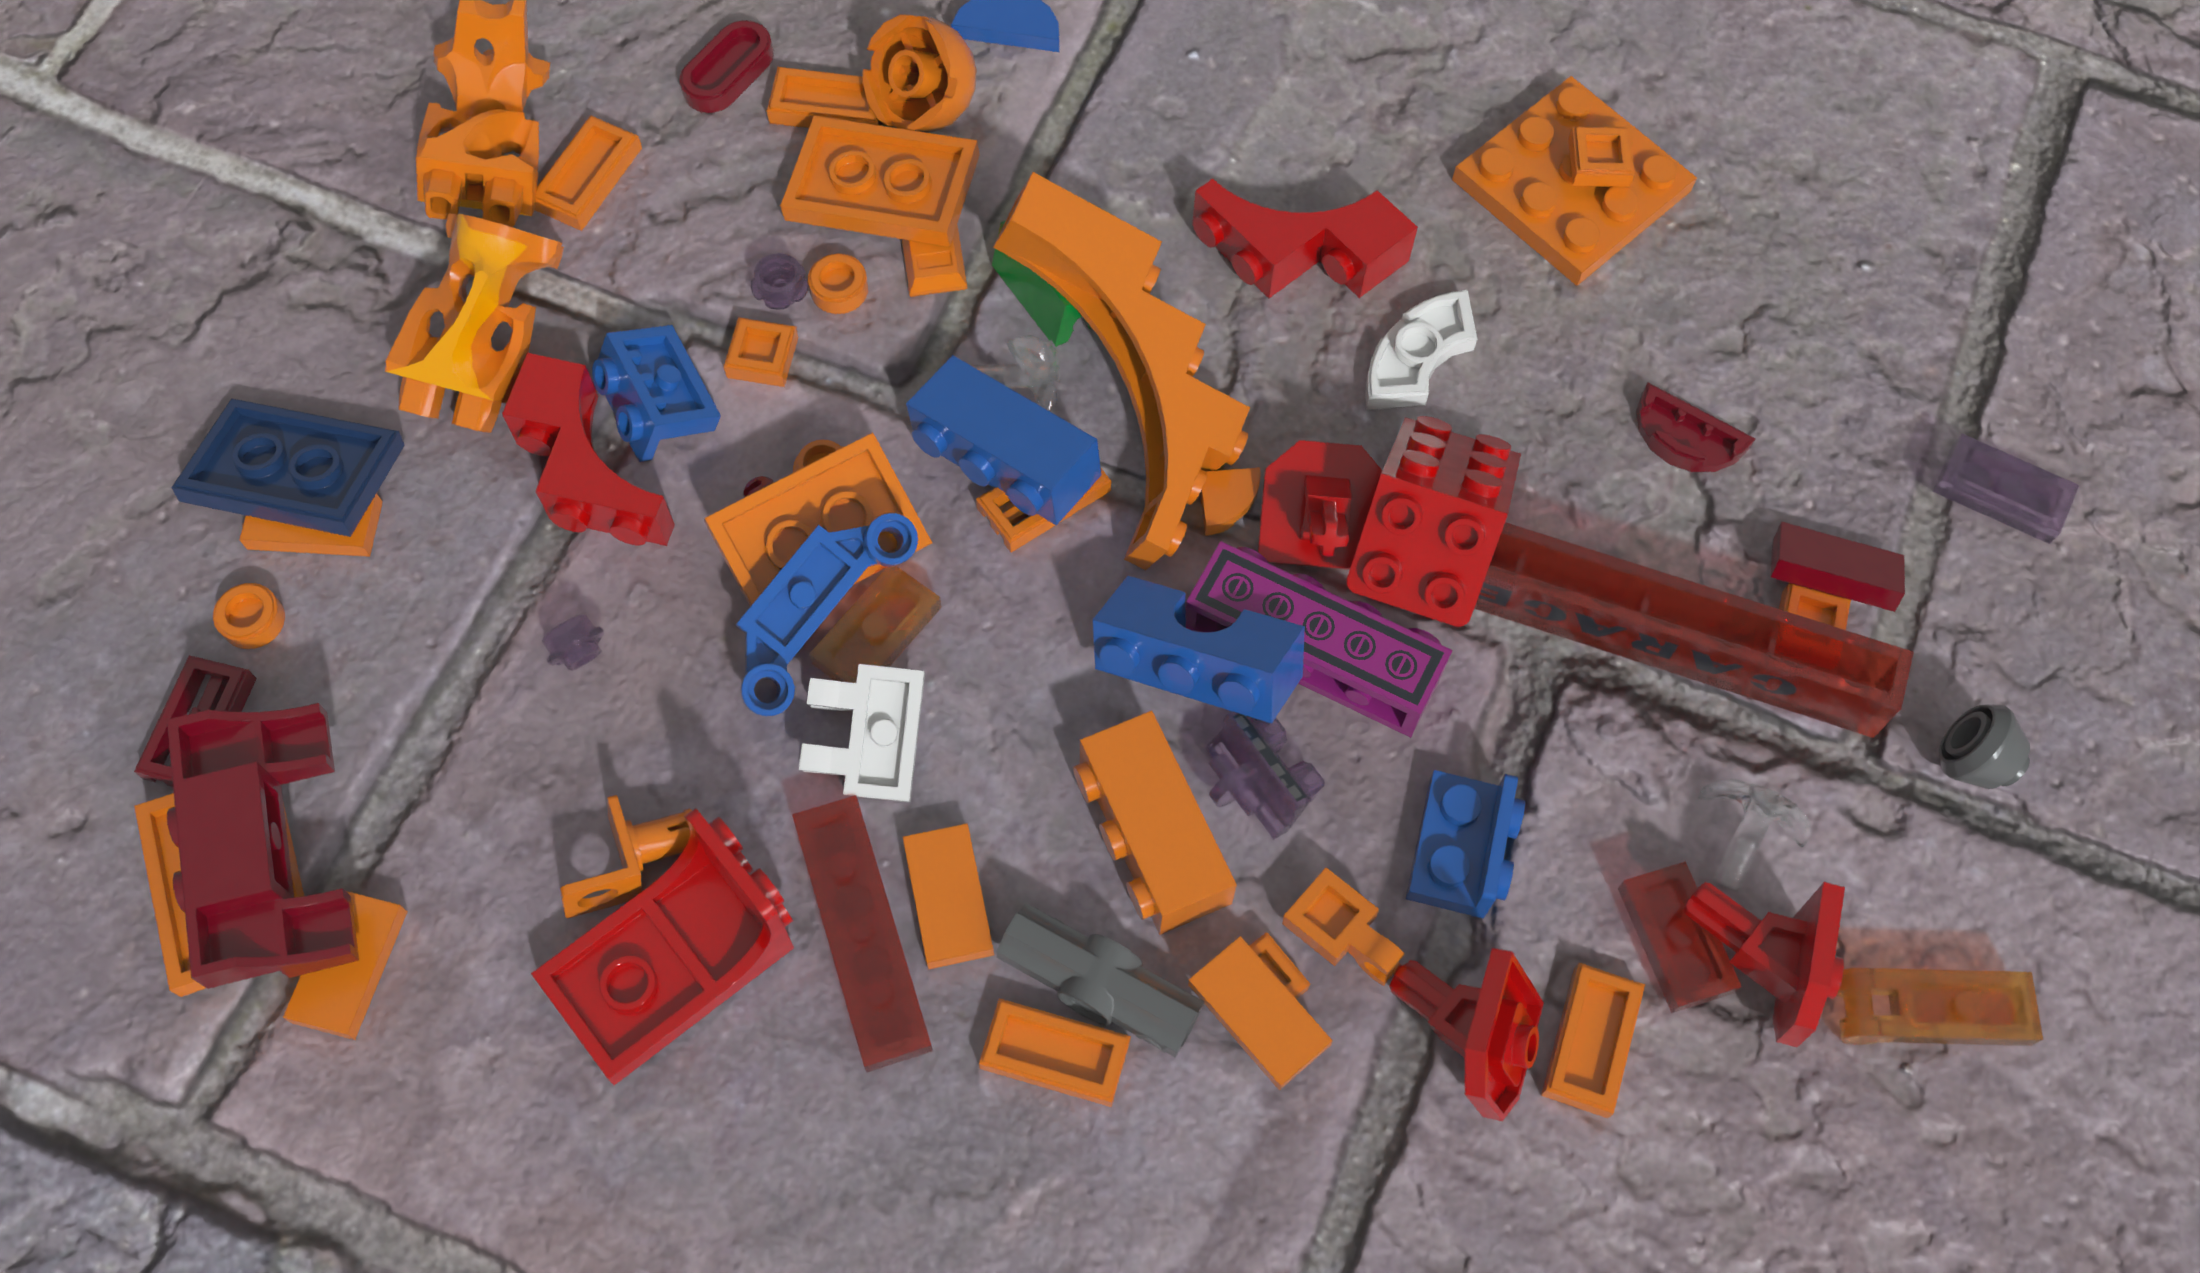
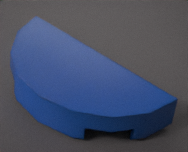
M969 0L959 8L951 24V27L957 30L965 40L1060 52L1059 22L1052 9L1041 0Z

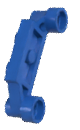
M888 513L879 516L868 526L830 533L818 525L735 624L745 633V676L741 682L740 694L743 703L751 712L761 716H774L782 713L790 706L794 698L795 686L791 675L787 672L788 663L867 567L878 564L887 567L897 566L907 561L914 554L918 544V534L915 526L908 518L900 514ZM880 532H888L895 537L897 547L894 553L885 552L880 548L878 544ZM761 678L772 680L777 688L775 698L769 703L761 702L754 693L755 684Z

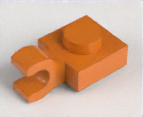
M1327 867L1283 915L1282 924L1333 966H1336L1348 952L1366 974L1383 986L1393 976V972L1400 965V959L1404 956V952L1397 945L1370 927L1377 918L1379 908Z

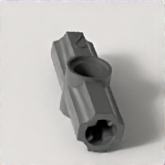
M1027 903L1024 904L1019 912H1016L996 951L998 959L1057 991V997L1081 1016L1101 1025L1108 1026L1112 1022L1175 1058L1190 1035L1205 1003L1203 1000L1143 968L1142 961L1118 942L1099 934H1091L1088 938L1065 925L1060 920L1050 917Z

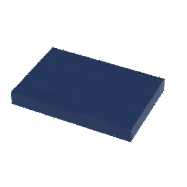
M231 398L171 488L179 502L351 537L405 444L400 432L396 430Z

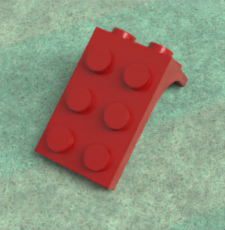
M1418 416L1416 420L1405 417L1380 475L1347 577V586L1353 593L1446 624L1461 627L1466 625L1471 619L1509 512L1521 453L1511 451L1512 447L1508 442L1494 436L1479 434L1473 439L1451 432L1452 426L1434 417Z
M696 808L684 816L690 827V838L685 849L673 865L649 887L531 973L601 1071L614 1086L794 949L785 929L786 926L793 922V919L783 906L784 899L777 888L760 868L751 873L753 868L741 852L743 847L719 816L708 823Z

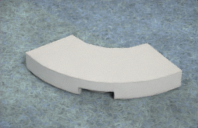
M1468 290L1441 294L1413 306L1403 313L1402 319L1387 332L1384 338L1380 339L1372 356L1366 380V410L1424 406L1428 397L1429 379L1435 368L1454 355L1474 351L1477 335Z

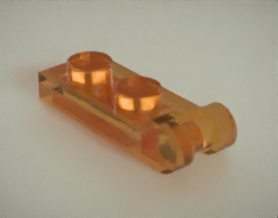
M1848 968L1843 971L1842 982L1837 996L1843 997L1845 1017L1839 1020L1841 1042L1845 1044L1867 1045L1889 1042L2033 1046L2043 1040L2032 972ZM1872 995L1889 996L1891 1016L1874 1015Z

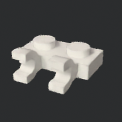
M859 664L857 683L810 678L807 705L817 709L853 711L849 749L802 743L799 770L808 773L845 776L843 792L845 796L910 802L925 672Z

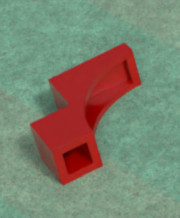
M1213 178L1195 190L1192 226L1199 239L1210 248L1215 247L1232 263L1236 274L1242 281L1249 285L1254 284L1269 299L1318 262L1323 264L1325 271L1333 281L1341 285L1344 284L1358 298H1361L1409 262L1418 229L1408 217L1378 190L1353 204L1337 209L1309 213L1279 211L1251 203L1228 191Z
M527 353L502 415L517 445L532 454L549 456L535 490L549 519L557 526L572 532H585L588 528L610 533L619 541L630 545L641 546L646 542L667 546L675 524L664 496L643 490L622 479L609 469L594 451L592 422L599 396L586 365Z

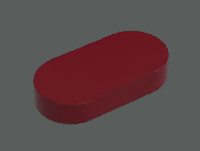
M749 20L736 21L725 26L683 68L680 74V85L686 103L694 110L703 113H714L728 108L771 64L774 52L768 30L761 24Z

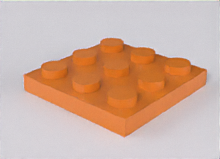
M1570 76L1455 167L1452 181L1578 286L1689 194L1697 177L1575 78ZM1572 126L1630 128L1635 172L1630 187L1572 186L1568 137Z

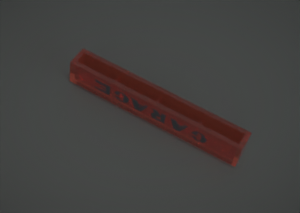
M1505 522L1474 608L1872 738L1902 709L1914 654L1910 650Z

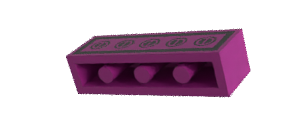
M1222 541L1218 544L1186 601V628L1196 632L1206 633L1226 629L1237 620L1244 609L1305 626L1303 677L1298 684L1410 738L1444 673L1453 651L1441 645L1434 635L1418 628L1406 629L1383 618L1376 608L1365 602L1356 600L1349 602L1326 591L1320 582L1308 575L1299 573L1292 575L1269 564L1264 556L1247 547L1235 548Z

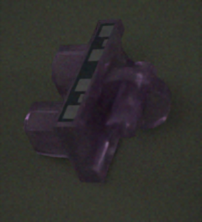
M1232 711L1224 718L1225 724L1221 731L1206 746L1207 751L1213 757L1209 765L1220 779L1210 790L1209 796L1217 807H1224L1237 801L1247 816L1255 814L1271 837L1276 839L1290 830L1302 812L1325 786V781L1312 763L1301 761L1289 768L1277 754L1287 742L1286 730L1277 718L1271 724Z

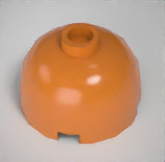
M898 15L884 22L872 36L867 50L874 51L871 58L870 69H863L862 82L867 103L879 121L887 126H894L899 129L928 133L951 125L968 108L976 89L977 69L972 51L957 30L932 17Z

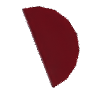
M1648 382L1641 394L1636 410L1639 433L1649 449L1669 465L1690 472H1716L1736 464L1750 449L1756 439Z

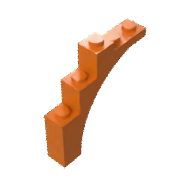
M1032 172L1014 201L993 248L1031 269L1070 302L1099 336L1122 376L1138 418L1144 447L1146 471L1145 508L1124 560L1147 570L1164 554L1171 557L1178 549L1187 529V524L1180 519L1186 504H1193L1200 494L1207 478L1206 471H1217L1224 463L1233 465L1239 458L1248 439V433L1243 431L1242 427L1250 407L1193 377L1204 355V350L1197 347L1206 324L1150 294L1161 271V268L1153 265L1162 241Z

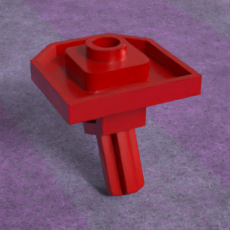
M1299 440L1265 469L1257 552L1264 556L1268 563L1350 570L1382 469L1362 445Z
M1704 882L1686 902L1683 909L1685 915L1736 952L1729 963L1776 997L1773 1012L1776 1042L1798 1047L1816 1031L1827 997L1834 999L1842 982L1844 960L1843 958L1836 957L1835 954L1845 887L1823 882L1793 918L1768 912L1760 920L1714 885Z
M1496 948L1491 949L1481 988L1458 984L1454 989L1415 960H1410L1404 965L1400 964L1393 972L1394 977L1389 985L1391 992L1427 1019V1023L1439 1039L1465 1058L1466 1097L1482 1117L1503 1122L1520 1099L1527 1068L1530 1069L1535 1062L1539 1046L1538 1024L1544 1005L1543 1000L1514 953Z

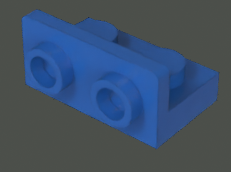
M673 325L606 333L599 357L593 363V382L598 393L605 395L616 416V425L620 437L625 442H629L639 462L652 460L659 441L662 439L715 431L721 414Z
M1437 770L1433 771L1426 795L1406 900L1483 919L1496 899L1506 900L1514 870V862L1504 859L1507 838H1517L1525 810V800L1515 798L1518 784L1517 776L1504 774L1499 785Z

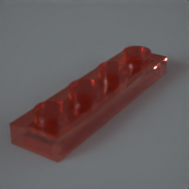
M857 795L792 814L866 1072L868 1073L932 1052V1045Z

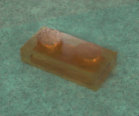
M886 567L809 653L812 664L833 680L857 683L859 664L890 667L942 608L940 597L899 567Z

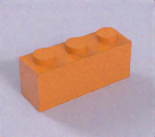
M1151 710L1080 739V764L1073 766L1075 779L1086 802L1089 803L1097 800L1106 821L1100 823L1099 827L1104 843L1113 860L1116 861L1124 858L1134 880L1126 883L1127 890L1141 920L1151 917L1159 935L1231 905L1237 884L1153 711Z

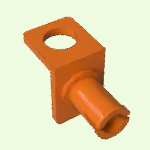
M618 796L607 797L609 823L623 869L562 886L560 893L565 917L573 918L623 904L641 893L640 872L644 870L643 864L681 854L690 838V827L684 816L692 810L689 808L677 814L632 825L630 819H624ZM611 889L610 891L595 897L583 898L584 896L596 891Z

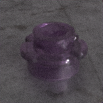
M783 253L770 254L762 258L754 269V278L751 280L752 294L757 300H763L770 309H787L793 303L802 301L807 295L809 284L804 279L806 271L790 255ZM779 283H786L784 287L777 288L775 286Z
M586 614L563 622L551 630L542 640L550 654L547 658L548 664H564L568 671L576 670L588 664L602 652L598 643L604 635V629L601 626L594 627Z

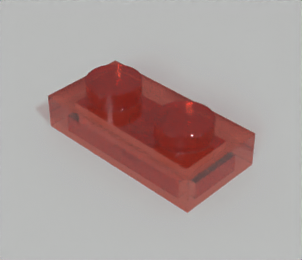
M1686 861L1626 879L1618 887V891L1671 1013L1734 994L1742 987L1732 964L1729 962L1730 959L1722 942L1687 917L1683 911L1686 902L1697 889Z

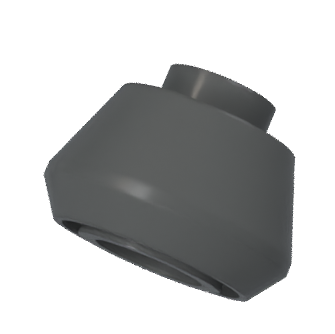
M2000 704L1979 705L1966 711L1949 727L1939 746L1941 768L1945 775L1953 780L1985 789H1994L2014 784L2025 774L2030 764V758L2028 757L2030 743L2014 713L2008 707Z

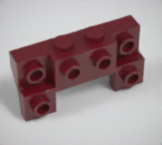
M315 703L302 707L263 712H229L209 709L167 719L175 807L168 809L167 825L172 841L179 848L181 870L176 871L173 875V890L179 907L185 912L191 978L207 989L277 971L282 972L288 978L359 961L351 895L341 888L294 898L281 785L335 772L327 711L320 703Z

